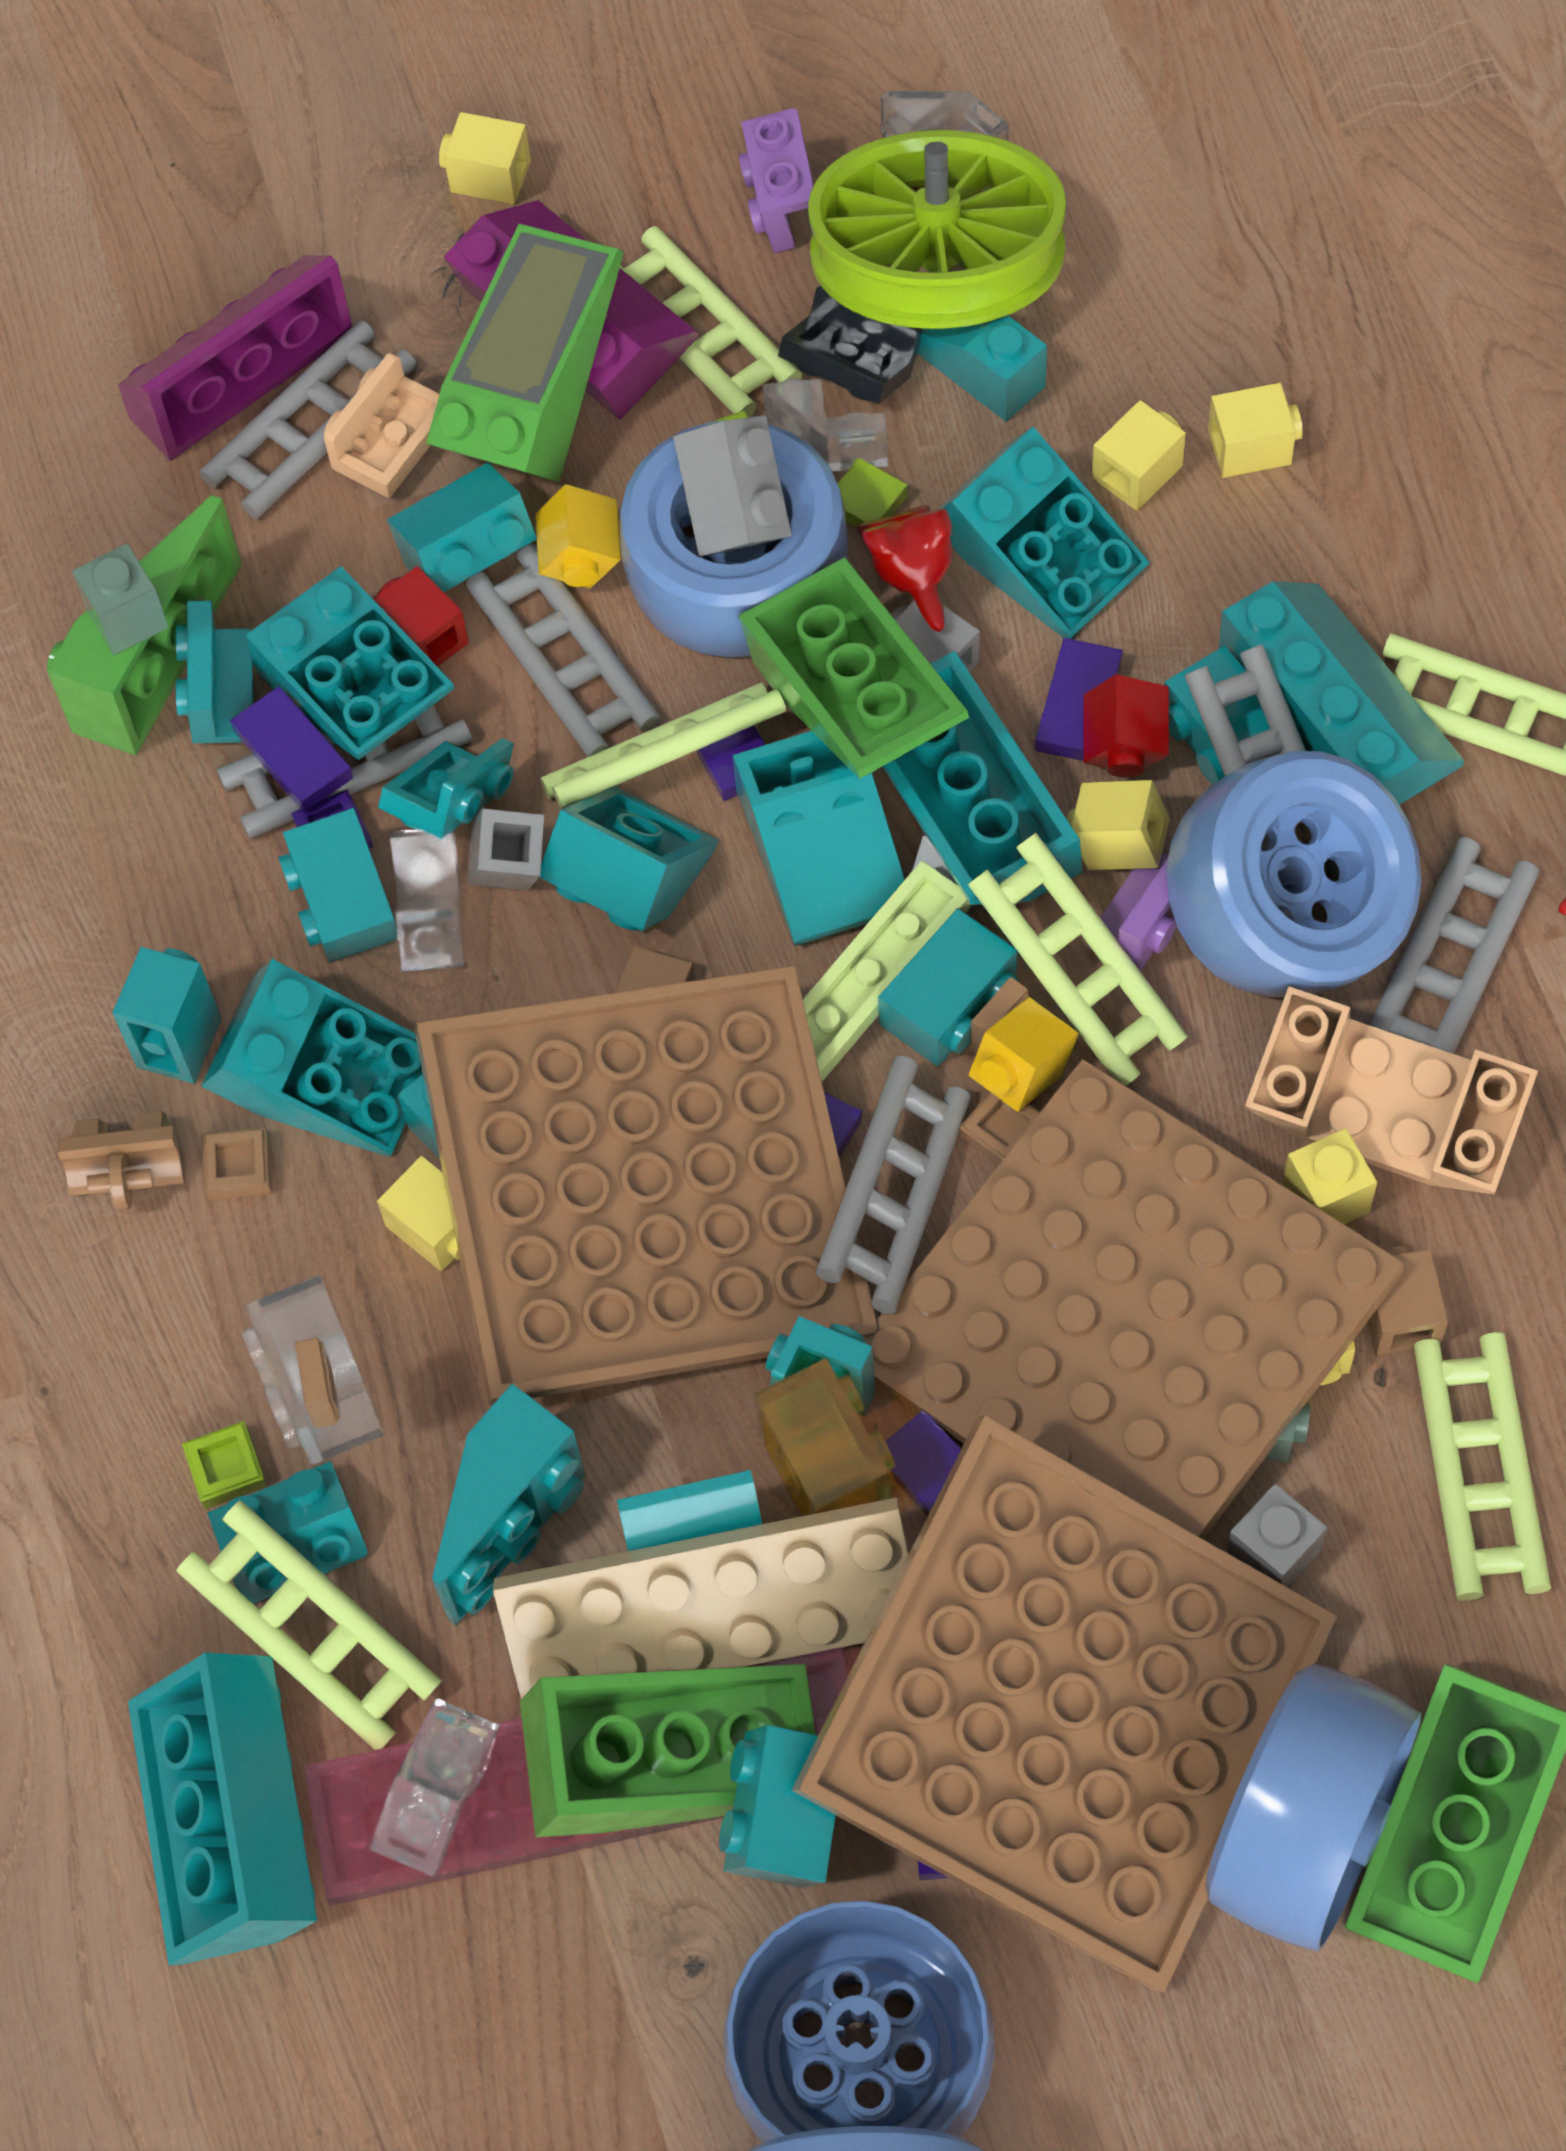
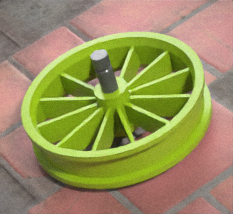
M928 130L878 139L848 152L833 162L817 179L810 193L808 215L810 228L813 233L810 242V261L817 281L841 305L862 316L883 323L911 328L944 329L966 327L996 320L1012 314L1037 300L1055 282L1064 264L1065 236L1062 227L1066 215V197L1061 181L1052 168L1032 152L1019 145L993 136L965 131ZM925 186L917 192L911 189L912 187ZM957 264L962 265L966 269L948 272L950 268ZM921 267H923L924 269H926V270H928V271H932V272H934V273H929V272H917V271H918Z

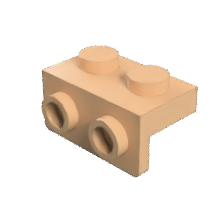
M388 353L376 368H370L364 374L360 381L358 392L343 410H338L331 416L326 425L324 441L331 468L390 499L431 446L426 444L439 393L405 377L400 357Z

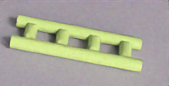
M652 226L645 231L641 242L649 252L626 268H623L621 265L620 268L640 285L667 268L683 284L684 288L662 303L680 318L702 304L720 322L718 326L698 338L679 359L733 414L745 411L748 418L755 412L757 406L748 394L772 377L785 389L794 387L800 381L802 372L794 364L778 357V347L659 227ZM738 340L756 361L733 377H730L712 357Z
M1390 633L1382 656L1399 661L1394 675L1410 695L1422 670L1457 682L1446 708L1413 697L1442 733L1566 776V742L1563 749L1527 737L1538 710L1566 720L1565 693ZM1480 690L1515 702L1504 728L1469 716Z
M760 682L540 778V781L548 799L556 798L560 808L563 809L786 712V706L777 689L768 693L764 684Z
M1034 833L1016 847L1027 864L1000 884H998L987 869L967 885L1111 1077L1126 1086L1141 1074L1130 1059L1132 1055L1155 1037H1158L1166 1049L1170 1051L1188 1037V1034L1038 834ZM1043 884L1065 915L1037 935L1015 904ZM1079 935H1082L1103 963V966L1075 986L1053 955ZM1117 986H1120L1142 1016L1117 1036L1113 1037L1092 1009V1006Z
M1500 1332L1488 1333L1479 1338L1482 1356L1443 1360L1440 1342L1436 1339L1421 1340L1413 1345L1457 1600L1470 1601L1483 1597L1481 1576L1521 1572L1525 1593L1539 1594L1551 1589L1506 1337L1504 1333ZM1487 1383L1493 1418L1453 1422L1447 1386ZM1498 1445L1505 1481L1464 1485L1458 1449ZM1510 1508L1516 1545L1476 1549L1469 1512Z
M239 1500L222 1519L237 1533L236 1536L210 1564L193 1551L180 1564L176 1572L379 1753L397 1733L382 1720L383 1716L408 1688L425 1701L443 1680L243 1501ZM257 1552L287 1578L261 1609L256 1607L230 1583ZM307 1597L338 1623L311 1655L280 1628ZM358 1642L389 1669L362 1700L331 1674Z

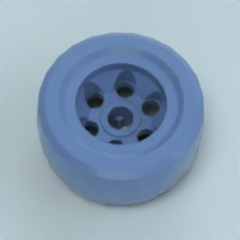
M712 421V422H707V423H704V424H701V425H697V426H694V427H691V428L682 430V431H680L679 433L675 434L674 436L679 435V434H682V433H686V432H689V431H692V430H695V429H698V428H702V427H705V426H708V425H711V424H714V423H718V422H721V421ZM768 424L786 505L791 537L744 550L699 557L695 537L688 538L682 531L684 527L692 525L673 436L657 445L639 463L626 486L620 512V545L625 575L641 611L658 631L676 644L701 654L727 658L751 656L738 615L844 557L847 559L848 532L843 498L831 468L808 443L792 432ZM776 546L773 550L766 553L770 548Z
M1292 751L1247 763L1208 787L1182 817L1171 841L1166 869L1169 903L1177 928L1192 953L1216 977L1238 990L1264 997H1285L1288 986L1313 995L1324 993L1356 981L1387 960L1407 936L1418 909L1422 882L1417 843L1410 822L1395 797L1373 774L1348 759L1322 751ZM1298 822L1304 823L1309 828L1311 840L1308 845L1302 844L1297 840L1295 826ZM1267 833L1269 847L1266 851L1261 850L1262 840ZM1327 859L1334 861L1340 870L1337 882L1331 881L1325 875L1324 863ZM1314 903H1319L1325 908L1327 912L1326 923L1313 919L1311 911Z
M1316 1663L1298 1671L1281 1696L1262 1733L1219 1834L1205 1883L1210 1903L1258 1932L1291 1945L1319 1952L1331 1935L1363 1867L1369 1862L1382 1834L1392 1807L1390 1804L1404 1772L1419 1729L1421 1713L1388 1691L1345 1672Z
M869 1901L831 1903L799 1914L771 1933L746 1962L731 1992L723 2029L725 2071L736 2105L762 2143L770 2139L799 2132L854 2126L919 2128L962 2137L972 2125L989 2089L995 2057L991 2009L978 1974L960 1948L930 1922L899 1907ZM861 1983L863 1986L860 1995L839 1999L834 1993V1988L845 1984ZM890 1995H899L913 2006V2010L902 2019L893 2018L887 2014L884 2008L885 2001ZM812 2011L820 2016L822 2028L818 2034L812 2037H802L795 2032L794 2028L801 2016ZM856 2022L869 2024L873 2027L870 2029L871 2038L876 2041L867 2049L858 2042L846 2048L839 2041V2038L845 2037L846 2026ZM907 2045L916 2046L925 2056V2062L922 2067L914 2072L903 2071L895 2061L898 2051ZM815 2064L825 2065L833 2074L832 2083L822 2091H813L804 2082L805 2072ZM865 2082H875L884 2091L883 2101L873 2109L862 2107L855 2099L856 2090L859 2085Z

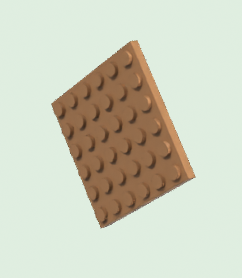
M795 966L416 1023L415 1036L489 1406L493 1405L511 1384H514L529 1397L537 1398L767 1358L780 1333L787 1336L790 1335L798 1316L827 1328L831 1324H840L855 1330L862 1336L878 1332L874 1309L871 1306L872 1300L867 1279L845 1268L842 1278L838 1283L823 1281L816 1275V1269L846 1187Z
M1082 1059L907 1280L896 1312L893 1314L881 1313L876 1320L878 1332L863 1337L866 1339V1344L873 1346L875 1383L918 1413L923 1411L929 1415L944 1431L963 1444L976 1419L985 1415L1204 1540L1275 1446L1277 1438L1294 1416L1299 1414L1405 1273L1404 1262Z
M983 1415L976 1419L791 1791L1152 1991L1165 1992L1208 1900L1205 1883L1210 1861L1229 1808L1253 1752L1290 1681L1298 1671L1317 1662L1337 1615Z

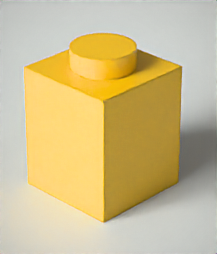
M565 484L535 514L539 575L563 581L569 586L591 589L621 560L617 499Z
M1028 997L985 1031L968 1076L1019 1112L1062 1076L1079 1033Z

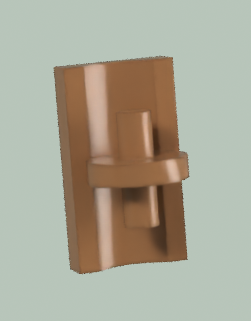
M163 1111L140 1113L133 1120V1130L111 1132L109 1124L99 1118L77 1120L71 1137L58 1138L57 1153L65 1170L70 1196L111 1192L115 1209L125 1210L130 1209L132 1206V1190L184 1183L185 1168L173 1125L169 1126L167 1115Z

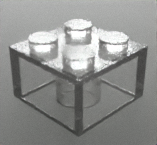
M320 1275L245 1304L253 1327L243 1331L242 1335L264 1384L265 1394L289 1449L302 1445L310 1465H313L384 1436L367 1389ZM318 1337L319 1341H323L332 1364L341 1419H338V1424L315 1429L304 1403L295 1342Z

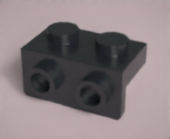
M820 285L816 288L810 315L782 336L778 357L797 365L807 375L822 377L847 389L852 396L858 399L873 401L879 404L911 377L922 335V328L897 326L862 316L841 305Z

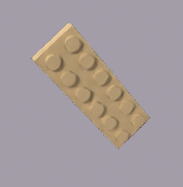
M896 1497L494 1578L493 1593L522 1699L541 1677L736 1668L865 1643L909 1555V1550Z

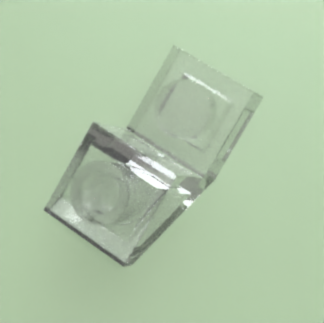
M888 91L880 97V130L883 138L917 131L952 130L979 133L1009 141V124L969 91Z
M787 379L780 383L763 384L765 415L768 424L792 432L808 443L819 453L832 471L849 470L857 458L875 467L888 466L885 413L865 414L856 412L842 417L826 418L822 379Z
M419 829L392 831L390 841L398 897L394 913L402 972L464 966L461 885L454 830L443 839H439Z
M436 1699L432 1703L389 1790L370 1850L434 1877L443 1865L462 1806L480 1785L500 1725L440 1699Z

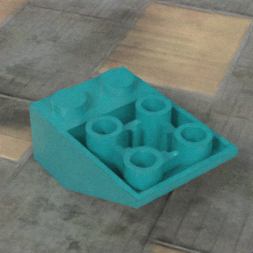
M1034 426L1003 447L937 508H945L950 516L952 523V534L950 537L952 547L962 559L1063 638L1071 639L1150 563Z
M342 566L245 635L256 673L272 690L279 686L318 731L358 760L455 689L454 684Z
M812 731L733 755L736 792L794 946L868 924L905 880L872 772L859 779Z
M271 959L250 978L201 1087L256 1115L389 1157L392 1155L406 1123L398 1094L422 1075L423 1071L414 1032Z
M514 1384L507 1388L467 1434L432 1576L446 1616L455 1626L468 1612L471 1615H475L487 1605L494 1595V1578L499 1577L511 1562L519 1564L524 1561L540 1540L541 1532L539 1529L555 1511L559 1514L566 1512L575 1503L584 1488V1481L582 1480L586 1475L574 1430Z

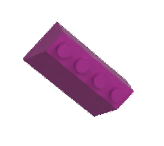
M536 200L482 215L443 258L462 287L478 301L482 302L518 224L587 240L542 202ZM621 268L618 271L585 389L591 397L618 420L624 417L699 337L696 330Z
M304 255L288 267L275 271L265 283L243 298L229 303L220 314L197 330L181 336L174 346L149 363L136 367L126 379L118 384L129 418L169 461L320 357L352 327L337 261L331 255Z

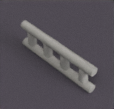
M358 320L199 470L202 480L215 489L226 477L230 476L251 492L241 502L244 511L256 520L264 514L327 453L324 431L329 419L309 438L286 421L308 400L330 416L346 407L354 395L348 400L326 383L348 362L364 374L370 368H376L383 358L366 347L375 337L373 329L365 321ZM400 350L396 356L400 357L404 376L407 377L417 367V363L411 354L405 350ZM268 438L291 453L269 476L246 460Z
M536 544L526 545L517 554V559L524 570L496 586L493 585L484 572H479L467 580L466 587L587 757L610 748L601 735L633 718L642 732L652 730L659 725L661 716L563 581L539 575ZM539 589L555 612L524 628L509 605ZM570 631L586 655L555 671L539 648ZM601 674L617 696V699L586 715L570 691Z
M1263 644L1240 653L1246 671L1223 681L1214 683L1208 666L1184 675L1225 776L1244 764L1261 760L1278 752L1281 754L1292 751H1306ZM1256 694L1270 729L1238 742L1224 707ZM1267 833L1262 840L1261 850L1266 851L1269 847ZM1327 859L1324 863V869L1327 868L1331 880L1337 882L1340 870L1334 861Z
M431 706L414 719L423 737L391 751L384 741L365 755L366 762L351 768L352 780L326 798L347 789L350 795L404 772L444 741L457 747L472 742V737L465 721L462 719L445 727L435 706ZM321 733L322 736L329 742L331 746L336 744L323 733ZM254 754L216 769L225 791L227 792L240 785H244L256 809L239 817L249 839L292 821L291 813L300 809L290 796L278 800L266 776L269 772Z
M1459 838L1369 1025L1454 1054L1539 875V869L1530 862L1518 861L1510 877L1476 864L1475 861L1481 851V846L1470 838ZM1463 886L1498 899V903L1486 928L1451 914ZM1439 936L1475 950L1462 978L1426 964ZM1415 987L1450 1001L1437 1030L1402 1016Z
M897 1056L893 1060L816 1269V1275L829 1283L840 1282L844 1270L847 1268L876 1284L877 1287L871 1301V1306L885 1314L896 1312L959 1134V1127L963 1122L971 1100L969 1092L960 1087H949L943 1101L912 1084L918 1064L906 1056ZM903 1108L934 1125L925 1153L893 1136ZM884 1160L915 1177L906 1206L874 1189ZM865 1214L896 1231L886 1260L854 1243Z

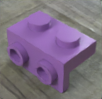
M795 108L741 122L747 152L739 154L740 166L746 187H754L756 198L748 200L749 211L756 234L767 233L773 253L796 248L789 213L808 208L810 193L814 186L798 111Z
M1163 852L1159 868L1133 869L1100 917L1140 972L1154 952L1160 954L1165 949L1177 926L1168 899L1166 869L1169 856Z

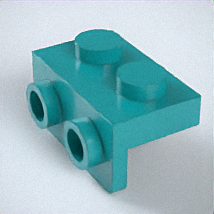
M187 601V624H176L177 661H187V679H176L177 716H188L192 743H241V739L232 729L230 720L253 704V660L245 637L251 630L247 628L216 629L212 601Z
M501 738L480 755L475 756L444 741L382 787L378 808L399 818L405 825L411 828L423 830L439 839H443L462 823H470L482 807L493 799H501L507 792L514 775V768L509 765L514 743Z
M798 1316L790 1335L787 1336L780 1333L774 1341L766 1361L765 1370L771 1372L768 1393L773 1395L776 1419L789 1424L804 1392L865 1416L875 1396L873 1346L866 1344V1339L861 1334L840 1324H831L827 1328Z
M331 1461L312 1469L301 1470L286 1480L250 1495L234 1498L226 1505L207 1512L220 1551L237 1534L222 1519L241 1500L323 1574L359 1560L368 1553ZM257 1552L232 1580L236 1589L254 1604L273 1596L287 1578Z

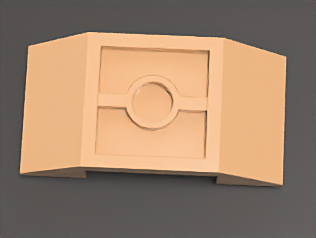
M1288 986L1247 1098L1245 1109L1309 1144L1347 1128L1367 1164L1432 1186L1495 1195L1538 1070L1476 1049L1472 1060L1352 1020L1350 1019V1007Z

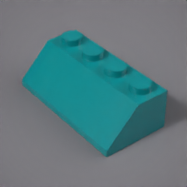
M1272 581L1222 611L1218 649L1225 645L1245 669L1240 653L1263 644L1306 751H1322L1352 761L1373 774L1395 797L1399 805L1463 767L1464 759L1319 584Z
M953 651L930 663L967 709L969 718L887 763L882 768L970 905L981 904V902L967 884L987 869L998 884L1027 864L1016 847L1034 833L1038 834L1071 879L1083 873L1079 837L957 653ZM1041 884L1018 903L1030 902L1045 894L1048 890Z
M205 1652L128 1701L168 1965H183L275 1944L317 1921L315 1891L310 1880L303 1839L304 1828L298 1810L292 1775V1757L287 1746L281 1711V1693L276 1682L273 1658L260 1655Z

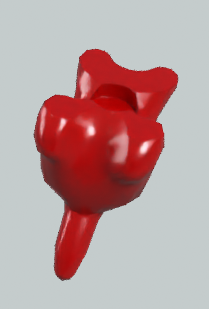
M929 505L909 509L900 514L858 524L857 529L862 536L863 542L872 554V565L879 577L900 592L910 593L929 627L935 632H941L945 626L944 607L938 593V583L943 580L953 560V548L950 539L952 523L947 510L940 508L930 511Z

